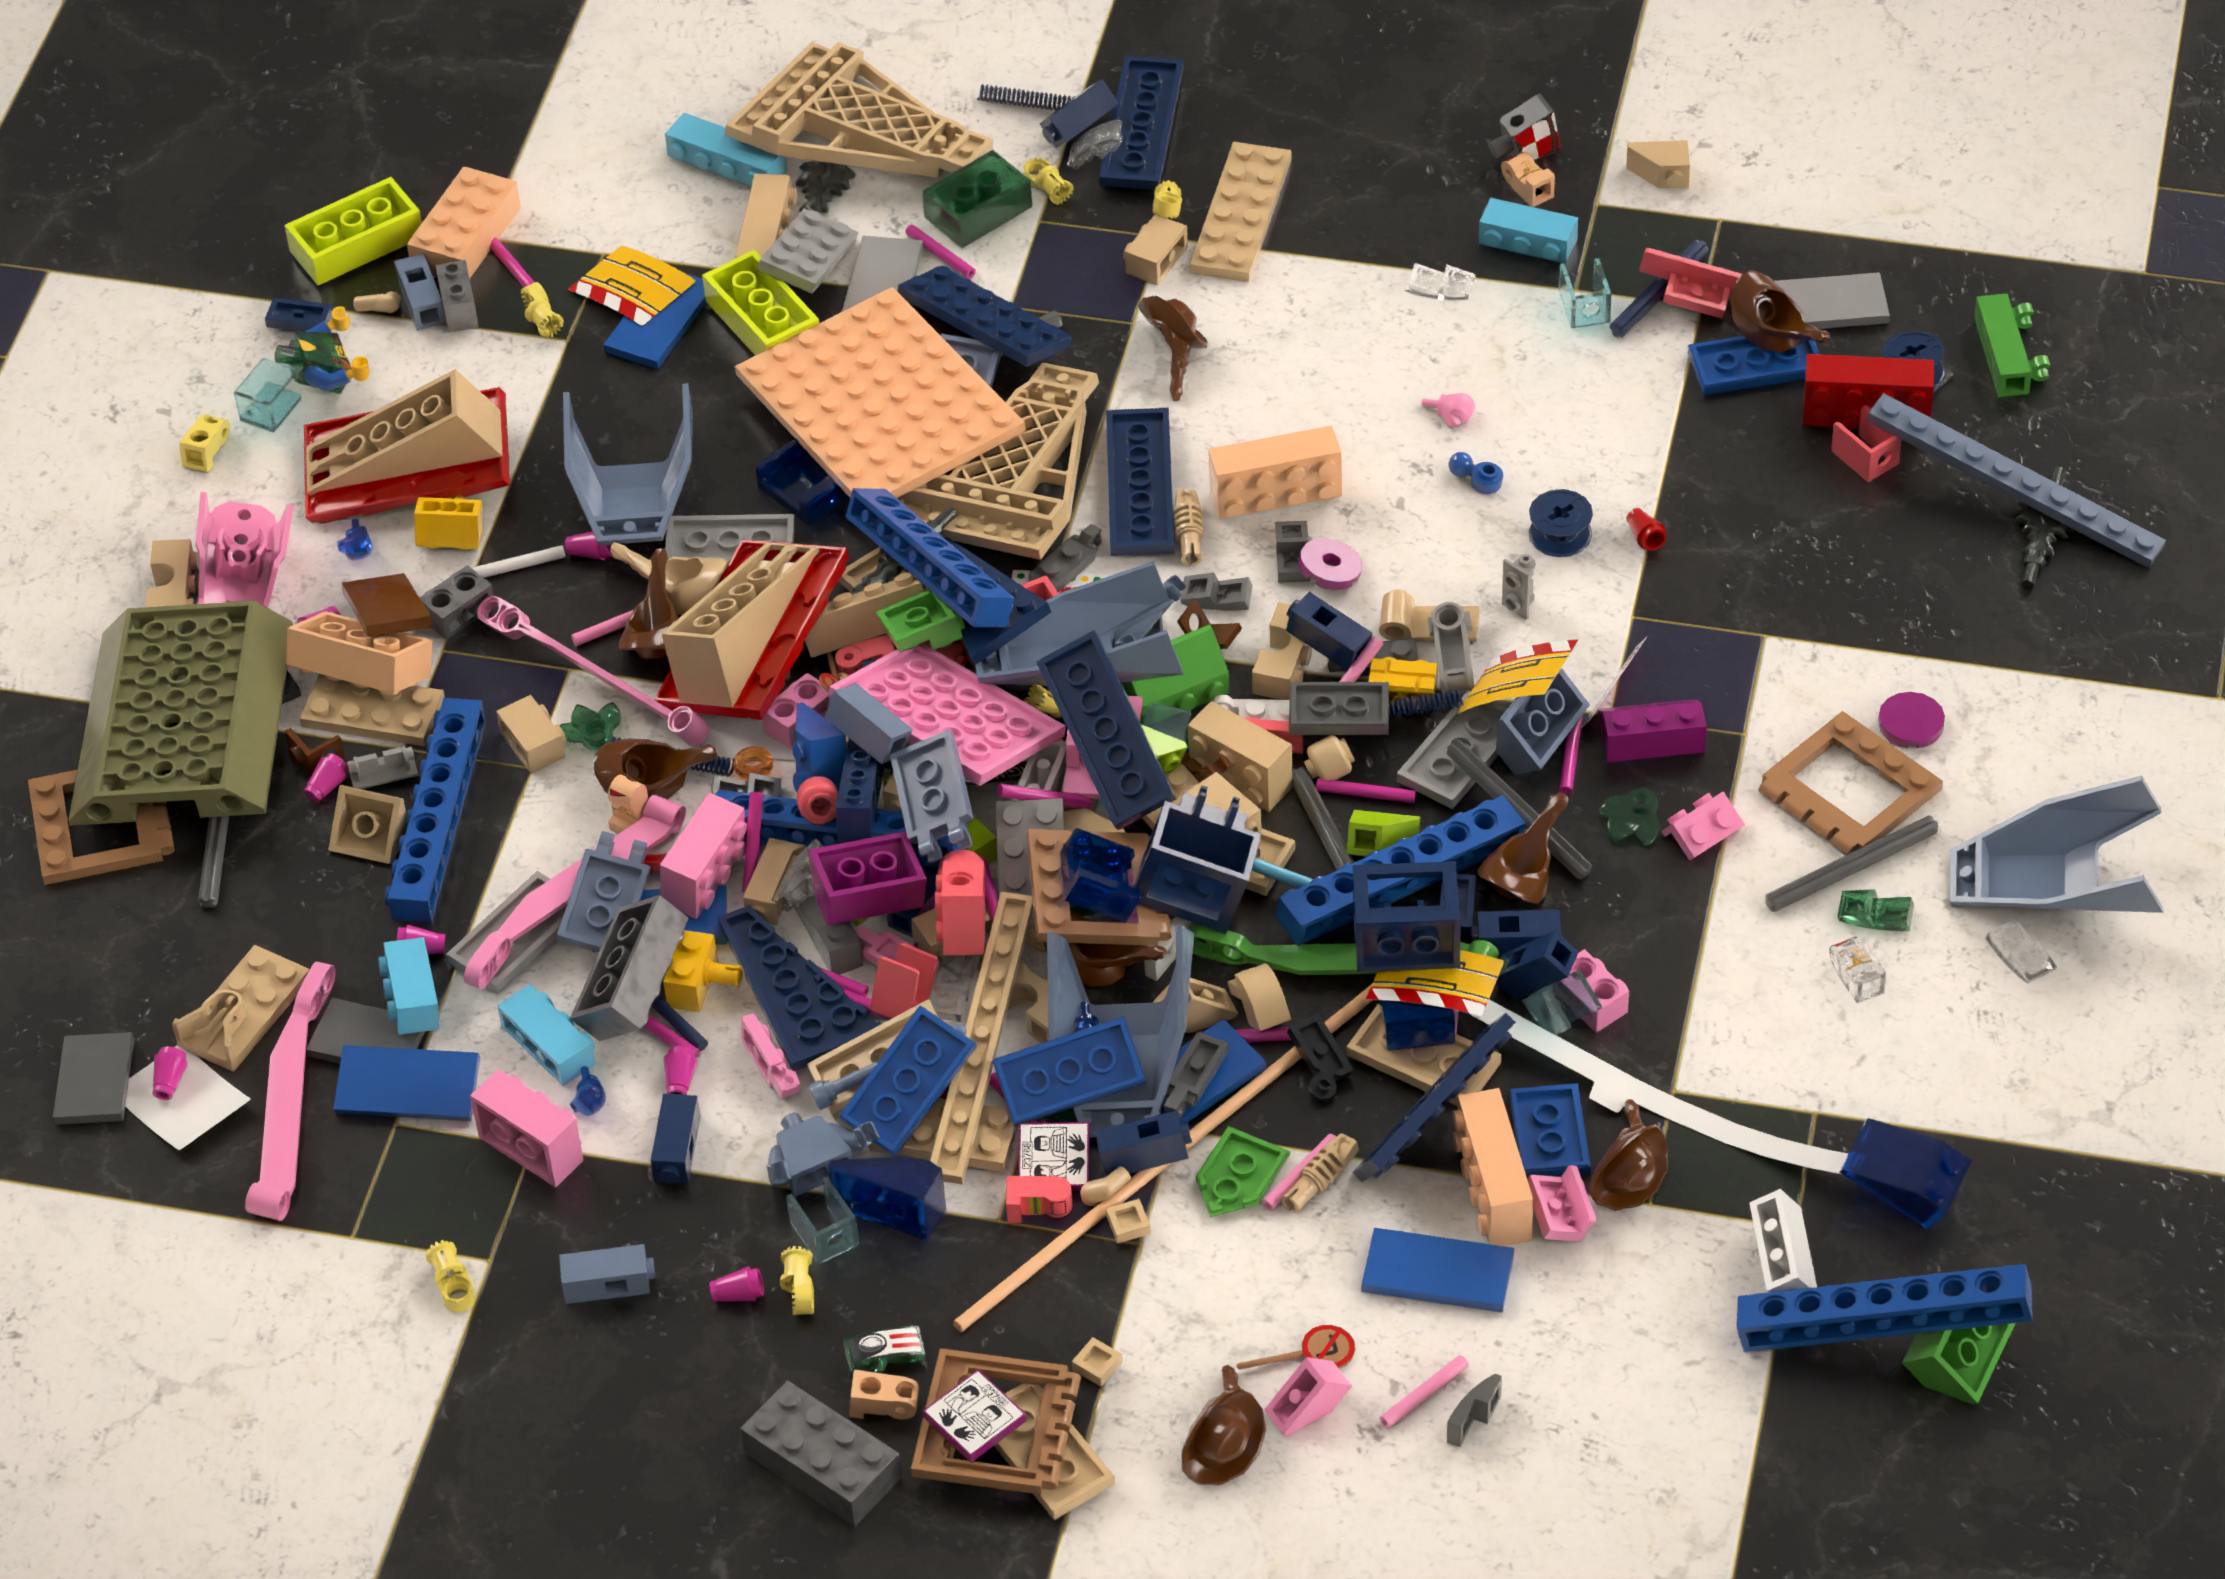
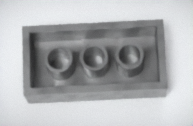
M660 895L618 908L570 1020L598 1041L641 1030L648 1021V1012L653 1000L660 993V984L664 974L672 965V956L676 946L684 937V928L688 917Z
M788 1380L740 1428L743 1450L746 1455L854 1527L902 1478L898 1452Z

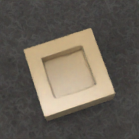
M1140 1199L1106 1208V1217L1117 1243L1151 1234L1150 1224Z
M1093 1337L1073 1359L1072 1370L1102 1387L1121 1365L1122 1354Z

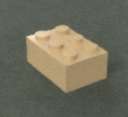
M1213 701L1188 724L1190 758L1197 760L1202 765V768H1204L1209 763L1211 765L1223 755L1231 767L1221 776L1256 806L1270 812L1293 788L1292 744Z

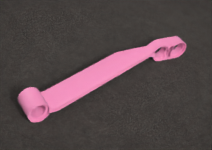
M490 596L480 603L477 610L478 618L491 629L513 640L525 635L529 636L666 719L669 729L689 746H699L707 739L710 732L709 724L689 707L680 706L673 711L532 627L530 619L525 613L499 597ZM499 606L497 614L488 619L490 611L494 607ZM519 617L516 626L508 629L510 622L514 618Z
M652 795L645 805L642 818L614 837L613 842L615 844L611 855L628 860L634 839L646 842V851H649L667 839L670 833L675 834L681 829L686 817V807L657 795ZM582 859L524 897L501 928L491 933L469 960L464 972L465 983L479 989H484L505 963L512 943L567 906Z
M317 961L312 965L297 993L292 1014L270 1056L260 1180L258 1183H253L247 1193L245 1203L247 1213L282 1221L289 1210L291 1194L296 1184L308 1023L310 1020L316 1019L333 987L336 974L334 965Z

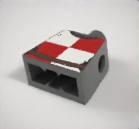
M1539 93L1501 117L1499 123L1502 136L1488 143L1496 159L1507 153L1514 157L1526 152L1533 160L1556 153L1561 150L1554 110Z

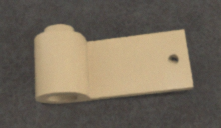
M1400 589L1392 590L1386 593L1382 599L1379 633L1383 638L1390 641L1415 638V641H1435L1434 636L1430 637L1427 617H1432L1431 612L1437 606H1415L1413 597L1406 591ZM1461 606L1464 607L1465 612H1470L1472 630L1468 631L1469 641H1477L1480 606ZM1455 622L1446 623L1445 626L1453 625Z

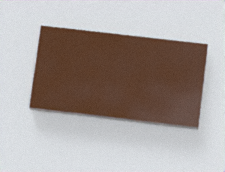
M405 573L342 582L343 595L367 636L374 637L432 627L431 616Z

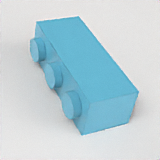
M1490 198L1479 221V244L1566 264L1577 241L1578 217Z
M424 937L383 942L384 956L378 957L381 977L387 976V979H383L385 999H392V1001L387 1002L389 1021H396L399 1035L439 1030L438 1002Z
M529 984L497 1005L501 1027L562 1086L596 1065L593 1052L595 1044L592 1038L586 1032L581 1033L574 1026L567 1013H560L545 992L539 993Z

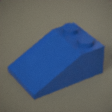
M797 703L796 742L792 746L793 756L796 760V773L793 775L794 789L797 792L800 785L806 779L821 776L830 779L839 791L846 756V735L805 703Z

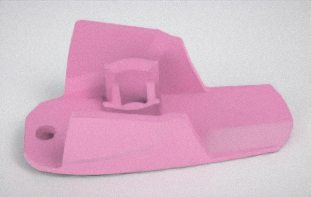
M201 491L196 535V548L199 554L198 604L254 600L268 608L279 565L286 555L293 504H287L280 521L276 523L275 516L260 505L229 501L216 506L212 513H210L207 492ZM239 538H244L243 545L238 544Z

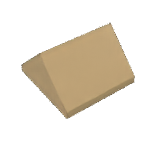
M339 785L328 850L392 864L399 851L400 836L405 835L407 831V814L403 798Z

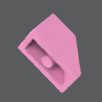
M1306 1357L1264 1411L1281 1433L1288 1436L1331 1413L1352 1385L1333 1361Z

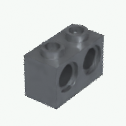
M466 260L435 265L448 332L478 328L475 302Z
M467 565L458 572L453 573L433 589L425 592L419 598L431 616V628L447 640L477 620V610L480 603L487 597L494 596L492 584Z

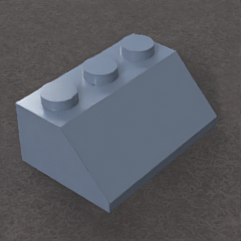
M1562 668L1544 695L1516 697L1498 720L1496 752L1515 776L1540 770L1590 706Z

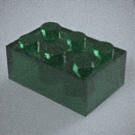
M994 150L989 151L922 191L924 218L961 249L1032 207L1031 180Z

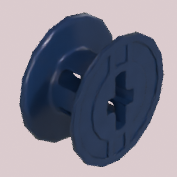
M1906 331L1894 335L1883 345L1882 358L1934 360V389L1940 386L1945 379V368L1940 361L1944 355V345L1933 334L1923 331Z
M1557 489L1542 493L1532 501L1529 509L1532 523L1528 532L1530 542L1537 550L1549 556L1569 557L1582 552L1589 545L1592 538L1590 522L1593 517L1592 505L1586 497L1575 491Z

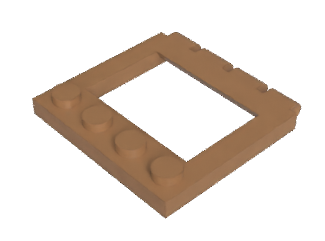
M1842 711L1762 775V783L1758 791L1775 804L1782 802L1781 808L1799 821L1804 822L1807 819L1806 826L1826 840L1832 837L1831 844L1848 855L1885 837L1940 792L1943 780ZM1834 744L1839 748L1846 747L1854 753L1856 760L1864 765H1872L1879 770V776L1889 783L1896 782L1904 788L1902 796L1865 826L1855 821L1794 777Z
M78 770L28 779L44 885L163 861L164 855L172 854L175 851L170 830L169 813L166 806L167 801L138 803L135 821L139 839L138 845L73 858L64 793L74 791Z
M1028 829L1026 840L1036 942H1047V932L1059 934L1066 938L1068 943L1157 946L1159 941L1171 939L1170 917L1168 914L1136 903L1138 923L1071 921L1064 852L1130 854L1135 884L1141 860L1149 841L1148 834Z
M940 1348L926 1408L976 1370H979L990 1379L1042 1385L1044 1387L1025 1469L953 1459L956 1448L923 1418L911 1467L912 1477L1040 1495L1043 1489H1056L1062 1466L1060 1462L1063 1461L1068 1439L1067 1431L1070 1430L1075 1407L1073 1401L1077 1398L1081 1376L1074 1372H1068L1067 1365Z

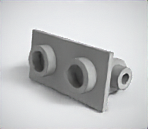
M1528 554L1521 555L1514 563L1504 559L1502 580V604L1509 611L1517 613L1525 619L1529 618V606L1535 599L1533 579L1531 577L1534 575L1536 563Z
M402 745L399 748L382 751L383 757L377 758L376 753L357 758L356 756L353 757V761L347 762L353 788L364 789L418 776L412 747L405 748V745Z

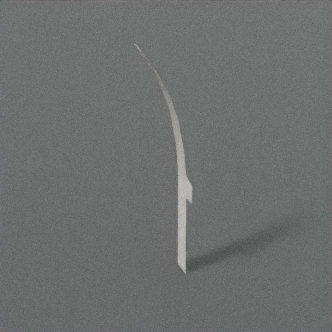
M1488 1000L1482 1016L1470 1014L1490 1025L1500 1016L1507 1013L1516 1022L1508 1030L1512 1038L1594 1081L1589 1098L1616 1113L1625 1106L1626 1100L1632 1099L1638 1105L1723 1143L1768 1158L1853 1177L1866 1158L1778 1138L1712 1114L1630 1076L1491 1000Z

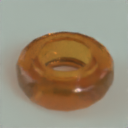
M749 746L739 751L733 762L736 774L740 778L747 780L749 773L768 776L773 769L774 760L771 753L765 748ZM751 761L761 762L759 765L756 766L746 765L748 762Z

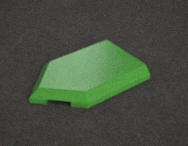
M1228 1126L1196 1175V1181L1210 1217L1258 1205L1289 1158L1290 1151Z

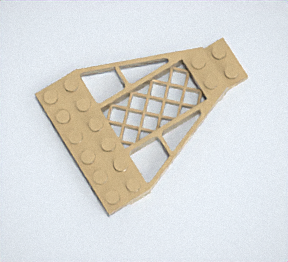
M811 42L725 126L726 136L779 156L937 178L944 170L951 172L953 175L966 178L993 149L994 139L970 131L957 121L934 113L863 59V51L840 42L831 49ZM857 76H862L869 82H871L873 85H875L877 88H879L882 92H878L876 90L870 89L868 87H865L852 81ZM808 131L832 142L828 146H820L791 141L800 132ZM843 147H849V148H852V149H855V150L842 149V148H843Z
M1042 362L1029 381L1015 389L1006 401V404L1025 422V428L1028 429L1035 426L1034 429L1025 431L956 467L950 476L942 474L897 499L925 523L929 520L933 521L949 506L954 508L958 516L942 529L943 533L941 536L943 538L948 537L952 541L1041 560L1070 521L1087 413L1085 401L1099 384L1097 373ZM1042 439V441L1026 445V443ZM1072 442L1068 470L1051 469L1068 444ZM1021 446L1020 448L1005 452V450ZM998 452L1000 453V454H998V455H995V456L990 457V455H992V454H995V453H998ZM1027 458L1025 461L1012 465L1013 462ZM1006 465V467L991 471V469ZM985 472V474L975 476L978 473ZM1013 478L1012 480L997 484L999 481ZM1044 482L1065 486L1063 500L1033 494L1032 492L1040 483Z

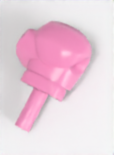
M1464 393L1442 394L1439 400L1423 398L1421 401V405L1424 407L1437 408L1438 415L1443 416L1445 423L1450 427H1457L1461 423L1468 422L1475 410L1473 398Z

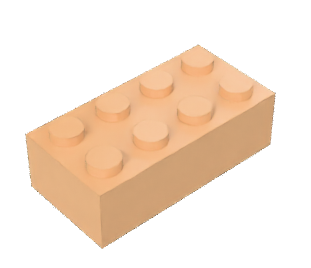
M463 166L407 243L409 257L424 254L431 274L436 278L438 277L435 265L466 260L470 279L490 252V244L493 238H500L521 208L517 181Z
M1332 425L1208 449L1210 494L1218 519L1342 496L1341 449Z
M326 611L287 628L286 665L297 667L303 673H319L326 675V678L329 680L352 682L353 686L358 688L370 687L378 689L383 695H397L399 691L407 687L416 686L418 682L431 677V639L405 632L369 637L359 620Z
M1496 1088L1458 1095V1110L1453 1111V1121L1456 1129L1455 1132H1452L1453 1144L1456 1153L1462 1152L1464 1158L1460 1161L1464 1180L1470 1179L1472 1187H1469V1197L1472 1207H1478L1480 1215H1477L1480 1235H1486L1489 1244L1499 1246L1532 1241L1533 1197L1500 1089Z

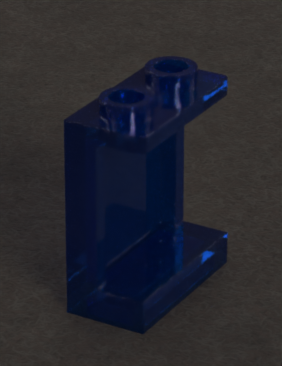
M797 438L787 442L781 449L768 458L763 459L756 466L758 488L808 526L849 497L799 443Z
M1075 828L1060 851L1065 901L1126 923L1141 899L1140 890L1129 886L1127 868L1135 856L1134 849Z
M1376 1000V1006L1379 1003L1385 1027L1387 1050L1393 1051L1455 1043V1016L1453 1009L1410 1002Z

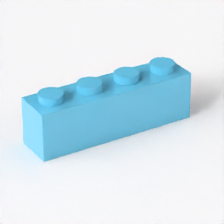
M684 112L665 133L667 156L750 187L752 186L755 173L784 175L787 172L786 156L767 153L760 148L747 143H741L734 138L726 136L725 127Z

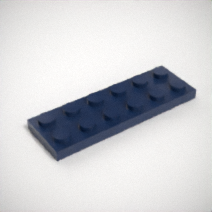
M1125 56L1116 96L1119 104L1113 110L1099 176L1100 186L1155 190L1156 186L1161 184L1184 70L1183 60Z
M937 266L898 285V293L906 301L1026 367L1071 347V335L1041 320L1036 315L1019 308L1014 303L997 296L992 291L975 284L970 279L953 272L948 267Z
M1169 407L1106 410L1111 556L1175 553Z
M1095 630L1036 661L1109 817L1117 830L1161 808L1164 801L1172 802L1177 799Z
M1505 1013L1488 1025L1352 1173L1361 1182L1370 1176L1377 1179L1383 1172L1386 1173L1399 1160L1400 1157L1398 1155L1406 1147L1409 1148L1422 1135L1420 1130L1428 1123L1431 1124L1444 1111L1445 1108L1443 1106L1451 1098L1454 1099L1467 1086L1466 1081L1473 1074L1476 1075L1489 1062L1490 1059L1488 1057L1496 1049L1499 1050L1512 1037L1508 1030L1516 1022Z

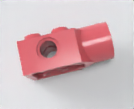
M969 850L951 851L941 859L938 865L935 892V913H937L936 942H943V955H984L985 865L984 861L976 853Z

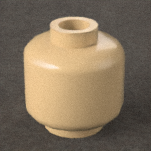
M1330 735L1308 747L1307 754L1309 759L1304 761V764L1312 779L1319 777L1327 781L1337 780L1349 774L1352 770L1351 763L1355 762V759L1344 738L1339 740L1336 736Z

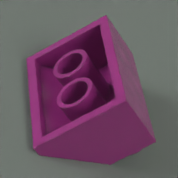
M1696 699L1601 708L1597 710V718L1607 762L1705 753L1707 725L1702 703Z
M906 832L809 849L808 851L816 901L826 925L924 907L926 876L907 838Z

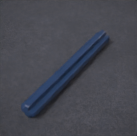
M1694 240L1679 256L1699 262L1708 253V248L1703 240ZM1657 277L1610 324L1609 328L1612 331V335L1624 337L1664 297L1668 280Z

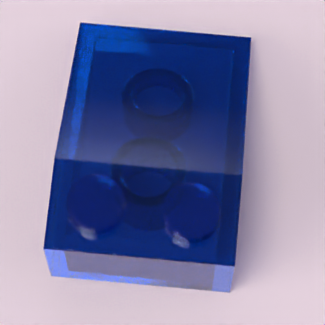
M1867 1118L1839 1173L1929 1230L1948 1212L1972 1160L1944 1141Z
M913 1157L831 1160L828 1165L834 1208L925 1241L929 1240L946 1212L942 1168L930 1161H921Z

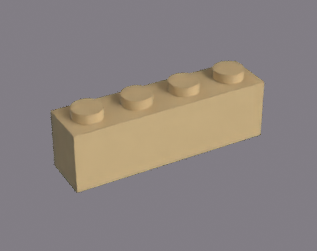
M754 174L735 259L752 250H755L762 257L781 236L786 227L791 224L792 210L790 207L795 206L797 193L796 188L791 187L790 175Z
M906 572L895 577L894 581L885 584L881 582L872 583L866 586L864 591L855 594L847 592L836 596L833 601L828 602L805 639L811 658L885 634L886 632L879 623L876 612L927 591L926 586L910 572Z

